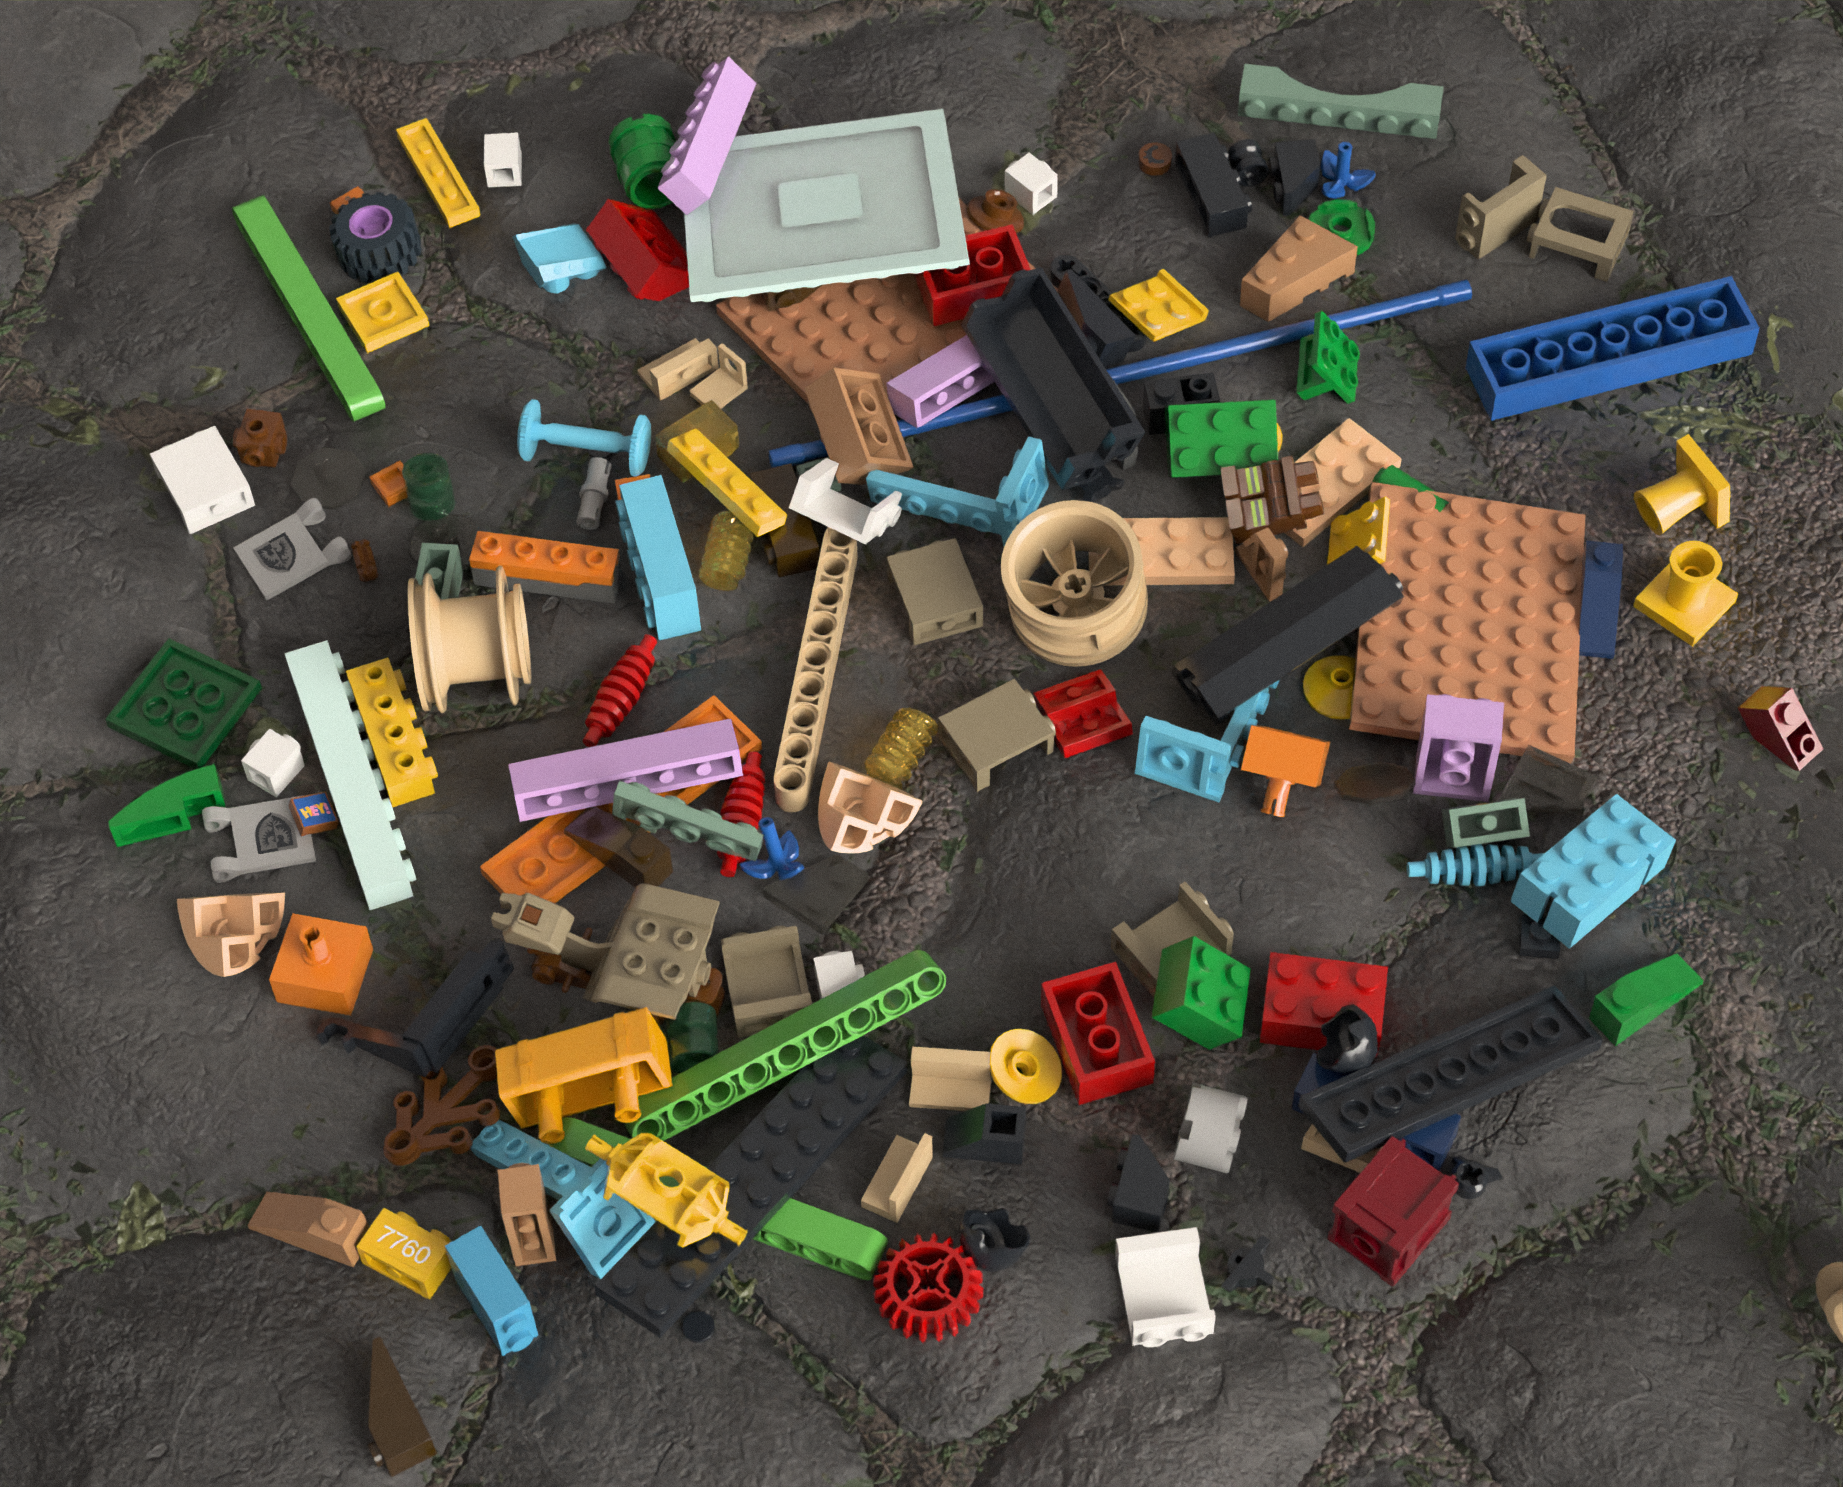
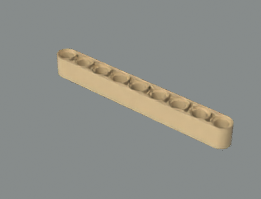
M830 527L826 529L823 537L774 773L776 803L779 808L789 813L798 812L805 808L810 798L858 559L857 540ZM794 756H804L801 758H792ZM796 787L794 790H787L786 788Z

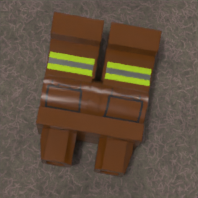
M1291 455L1282 457L1281 460H1271L1258 466L1237 470L1235 465L1220 468L1229 527L1236 544L1243 543L1251 538L1253 534L1269 528L1273 535L1285 533L1294 528L1296 530L1306 529L1307 519L1324 514L1323 502L1319 491L1304 495L1301 492L1302 487L1319 484L1318 472L1314 461L1295 463Z

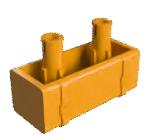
M647 1007L627 1013L613 1014V1017L532 1040L524 1039L518 1041L517 1044L495 1050L498 1090L502 1102L521 1129L539 1124V1139L546 1144L558 1143L564 1139L565 1132L563 1131L562 1117L615 1103V1118L624 1123L633 1122L641 1116L638 1096L672 1087L667 1040Z

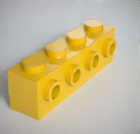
M389 658L346 670L357 709L360 712L392 807L435 794L432 779L438 777L432 756L425 758L422 749L428 747L422 728L414 729L412 720L417 719L411 698L403 699L401 694L402 691L407 690L401 670L393 671Z

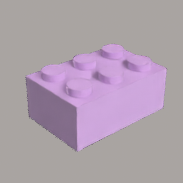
M1427 694L1416 753L1413 794L1489 802L1502 742L1503 702H1494L1485 698L1476 700L1456 698L1448 694Z

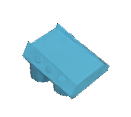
M573 223L513 236L522 264L539 288L543 287L547 292L560 293L568 288L570 279L577 277L588 280L596 276L600 270L607 268L601 254L579 224Z

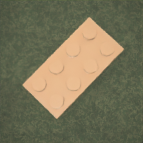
M1348 418L1295 462L1314 461L1318 472L1319 484L1302 487L1301 492L1304 495L1319 491L1323 502L1324 514L1307 519L1306 529L1296 530L1294 528L1291 531L1285 532V534L1304 547L1331 525V522L1336 517L1343 515L1369 493L1373 478L1381 468L1387 469L1391 465L1399 468L1401 457Z
M1228 517L1123 518L1132 528L1138 539L1146 585L1234 584L1233 535L1230 531ZM1088 551L1090 572L1102 554ZM1128 575L1106 585H1124Z

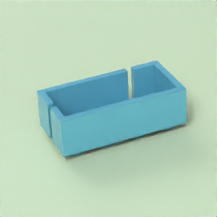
M662 475L619 485L621 499L616 500L615 503L620 520V533L623 543H626L628 547L627 556L631 571H635V583L640 600L643 599L645 605L643 609L648 628L655 627L659 641L701 631L696 587Z
M1616 794L1520 873L1510 901L1534 921L1538 922L1543 916L1550 896H1552L1554 900L1543 928L1570 949L1637 892L1641 884L1644 886L1665 868L1676 839Z

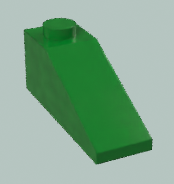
M1676 953L1623 976L1596 995L1589 1019L1614 1046H1617L1701 986L1704 980Z

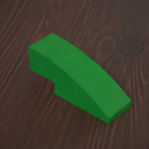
M215 764L195 769L167 780L125 806L108 821L117 847L191 830L189 817L202 814L203 809L206 807L217 806L226 808L222 785Z

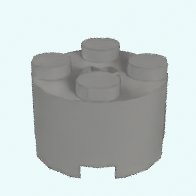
M1192 1083L1177 1138L1174 1160L1229 1173L1233 1153L1237 1149L1241 1133L1239 1125L1245 1113L1248 1097Z

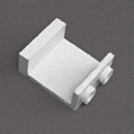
M825 458L799 477L789 506L790 509L863 544H867L876 536L880 537L887 527H893L896 524L902 511V507L898 506L902 493L895 491L875 507L870 508L830 489L839 463Z
M1197 1227L1116 1239L1115 1258L1132 1346L1143 1344L1145 1347H1157L1165 1344L1167 1340L1184 1338L1186 1341H1198L1205 1338L1208 1334L1214 1333L1215 1312L1210 1310L1198 1256L1200 1240Z

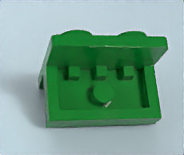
M1323 311L1315 313L1314 333L1301 338L1297 394L1303 400H1307L1335 390L1349 404L1355 401L1356 387L1358 386L1357 363L1360 358L1359 348L1353 340H1350L1340 330L1338 324L1331 320Z

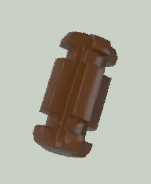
M367 539L354 541L351 549H353L352 553L356 568L360 575L359 579L362 582L376 580L379 574L377 573L370 541Z

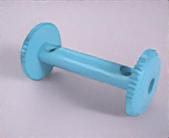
M532 399L525 404L521 413L517 435L518 453L524 461H531L538 441L546 440L550 444L611 453L626 451L629 453L631 476H639L645 470L651 445V423L645 415L638 416L632 435L623 436L619 432L558 423L543 425L541 423V406L539 401Z

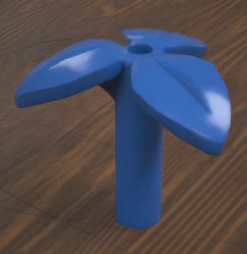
M1341 142L1339 144L1337 156L1328 150H1325L1322 155L1320 167L1323 176L1329 180H1335L1324 183L1321 188L1322 194L1329 198L1336 199L1345 196L1344 186L1354 191L1360 190L1369 185L1376 176V173L1372 170H1356L1349 173L1352 145L1349 142Z
M770 817L761 819L758 825L761 834L764 835L763 840L769 858L767 861L752 860L741 863V869L748 875L761 879H767L777 871L779 880L788 879L804 869L803 864L792 862L799 856L798 842L793 833L789 830L779 840L773 819Z

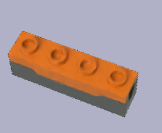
M477 531L469 558L474 585L496 588V568L501 565L506 574L509 590H513L514 584H520L524 592L614 604L623 575L619 549Z

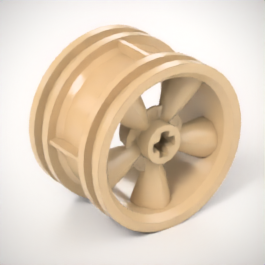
M1079 500L1056 502L1039 508L1025 517L1007 539L1001 558V575L1008 599L1011 620L1021 641L1034 654L1058 665L1089 666L1116 656L1133 642L1146 618L1148 594L1138 539L1132 528L1121 516L1109 508L1093 502ZM1075 551H1089L1102 554L1091 572L1085 569H1077ZM1046 561L1050 563L1059 575L1054 580L1052 586L1029 581L1032 574ZM1128 575L1121 592L1115 599L1104 598L1105 591L1103 585ZM1052 605L1055 611L1059 613V616L1044 613L1039 609Z

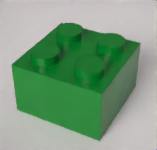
M1195 936L1163 948L1152 1018L1209 1050L1241 1038L1251 968Z

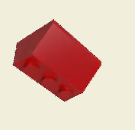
M608 199L586 231L595 241L593 243L595 248L611 262V269L627 283L628 291L640 300L646 298L662 301L688 288L687 252L655 211Z

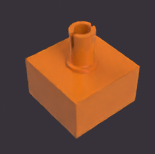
M1251 725L1241 770L1265 775V778L1269 779L1263 807L1260 812L1271 814L1274 800L1276 799L1277 802L1273 815L1285 817V808L1291 784L1299 783L1312 787L1321 785L1330 741L1262 725Z
M292 913L269 978L276 1001L278 1003L351 1016L373 952L367 927Z

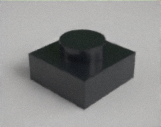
M1522 915L1520 956L1559 958L1560 941L1543 928L1546 917L1542 916L1536 922L1528 915Z

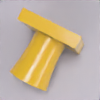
M1687 434L1676 441V475L1655 485L1635 491L1634 501L1644 522L1657 535H1662L1674 523L1698 507L1701 508L1718 529L1729 522L1730 484L1692 437Z
M1687 541L1674 548L1670 555V563L1635 598L1633 607L1693 647L1736 602L1738 593L1716 579L1722 569V559L1719 553L1712 546L1704 542Z

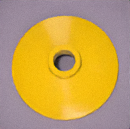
M1340 655L1329 656L1318 660L1308 669L1303 681V693L1308 704L1315 711L1333 719H1350L1355 659ZM1337 679H1342V680H1345L1346 682L1341 683V682H1338V681H1336V680H1337Z
M1013 1029L1003 1033L994 1041L990 1049L989 1069L994 1082L1004 1094L1020 1103L1038 1104L1049 1099L1057 1091L1062 1079V1066L1057 1052L1044 1037L1030 1030ZM1016 1067L1022 1070L1023 1075L1017 1070Z

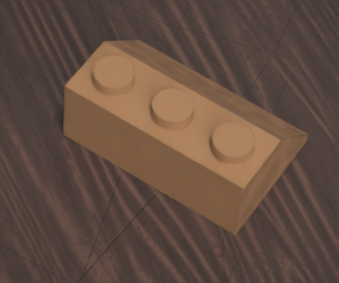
M833 368L804 388L809 400L810 410L816 419L820 430V438L826 447L829 458L839 463L835 474L838 483L862 485L867 483L866 478L871 471L880 470L899 474L913 468L879 373Z

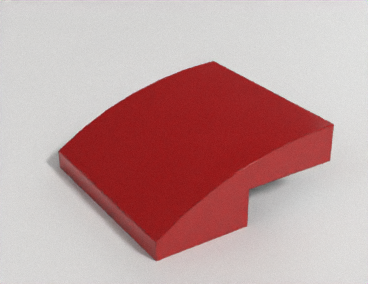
M1101 669L1033 693L1041 715H1047L1056 729L1054 741L1064 758L1133 734L1132 723L1117 702L1116 690Z

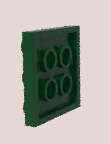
M168 638L105 720L108 728L194 769H199L205 765L262 690L260 680Z

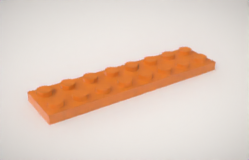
M715 695L664 731L667 732L731 719L739 747L741 765L746 762L748 752H759L762 750V741ZM719 781L657 793V795L662 797L666 795L675 796L683 800L687 806ZM613 803L594 807L612 814ZM580 809L546 817L482 864L480 870L481 874L500 894L508 893L521 896L525 893H530L556 903L606 865L564 834V829L585 810ZM626 818V821H629L633 824H636L638 826H640L641 824L636 820Z

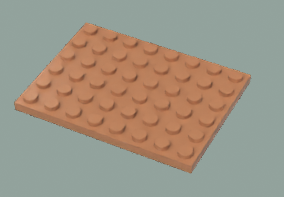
M959 199L965 236L987 231L969 218L966 212L967 205ZM1028 262V264H1029L1031 270H1032V269H1035V268ZM912 273L890 275L886 278L861 279L850 283L823 284L804 301L773 311L768 310L761 293L751 294L746 297H728L716 305L717 314L808 404L809 400L804 388L833 368L879 373L888 396L887 382L966 336L961 326L963 319L933 326Z
M1372 482L1368 502H1374L1385 496L1390 499L1385 562L1381 563V565L1388 574L1392 572L1400 580L1404 591L1401 592L1404 598L1397 607H1389L1357 629L1349 730L1419 740L1427 694H1448L1456 698L1475 700L1485 698L1494 702L1504 703L1502 742L1499 753L1571 764L1575 756L1580 646L1579 623L1585 515L1434 491L1418 492L1415 488ZM1433 494L1449 502L1441 512L1435 509L1436 498Z

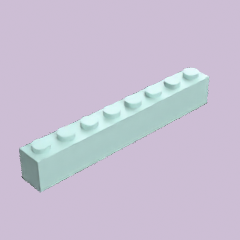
M326 640L285 653L369 910L413 897L410 882L415 881L416 876L410 858L402 860L400 851L406 850L403 837L399 828L394 830L391 828L389 821L396 818L389 798L381 799L379 791L385 790L379 768L371 770L369 762L375 760L370 741L369 739L361 740L359 732L365 731L359 710L351 711L349 703L355 702L349 681L341 682L339 675L344 674L345 669L339 652L332 654Z

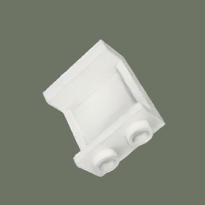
M216 426L198 431L190 437L150 453L158 478L163 480L177 505L189 534L255 506L250 486Z

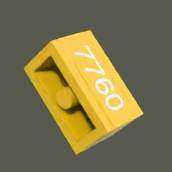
M383 1208L357 1245L362 1264L429 1300L451 1270L445 1245L452 1241L438 1230L432 1229L429 1232L419 1227L414 1218L401 1211L395 1214Z

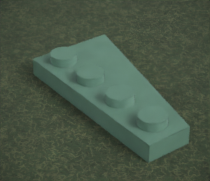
M619 781L614 792L612 815L624 820L626 818L636 820L641 823L640 827L646 831L656 833L657 829L664 828L670 830L677 840L691 843L697 842L700 838L706 840V845L713 850L756 861L764 835L758 833L755 827L747 823H731L723 820L715 811L709 809H701L699 811L686 806L683 800L675 796L666 795L662 797L651 793L648 787L637 782L627 784Z

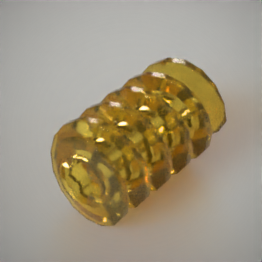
M731 511L719 512L713 516L704 547L705 552L702 556V564L699 568V577L703 583L711 588L723 591L735 590L738 587V581L744 578L746 574L745 567L748 564V555L751 552L750 544L754 539L753 533Z
M912 708L898 709L892 716V721L886 726L885 732L880 736L879 743L873 747L872 754L865 760L867 774L872 778L902 790L903 784L901 781H908L911 778L910 770L917 768L918 759L925 755L924 747H929L932 743L931 736H935L938 733L939 726L921 711Z

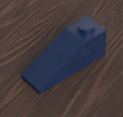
M1586 541L1582 557L1579 656L1614 659L1622 580L1623 544Z

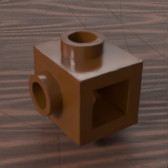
M246 408L241 426L237 427L233 434V446L238 450L241 463L254 467L267 466L276 468L280 454H284L287 447V435L281 413Z

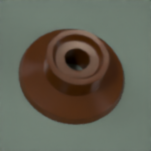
M998 189L988 190L985 196L973 198L966 206L969 218L985 230L1013 224L1015 232L1018 233L1024 227L1023 216L1016 208V199L1005 191Z

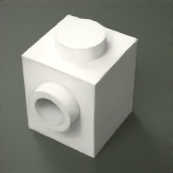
M518 133L484 135V168L488 187L522 186V154Z
M1028 153L1020 160L1013 161L1005 170V192L1011 194L1018 204L1033 215L1057 197V174L1051 170L1047 163L1039 161L1032 154Z
M269 729L261 739H257L252 743L248 753L241 760L247 780L277 798L305 766L299 743L287 734L281 736Z
M831 951L821 957L814 958L815 978L820 999L865 976L862 964L855 965L852 951Z

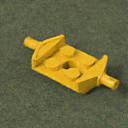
M640 1133L623 1145L618 1143L615 1148L598 1138L595 1134L588 1141L585 1150L606 1161V1165L609 1166L603 1198L609 1200L615 1193L680 1234L677 1245L683 1248L711 1235L712 1232H719L738 1246L746 1237L748 1230L726 1219L729 1213L725 1210L729 1182L653 1134ZM665 1176L672 1177L679 1183V1186H665L660 1182L659 1178Z

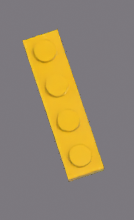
M425 118L396 129L401 145L448 227L451 228L480 217L476 201L428 119Z
M697 428L669 439L667 451L757 537L785 525L787 514Z

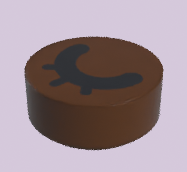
M1154 142L1144 145L1139 151L1138 164L1140 169L1144 173L1153 176L1165 174L1172 166V151L1162 143Z

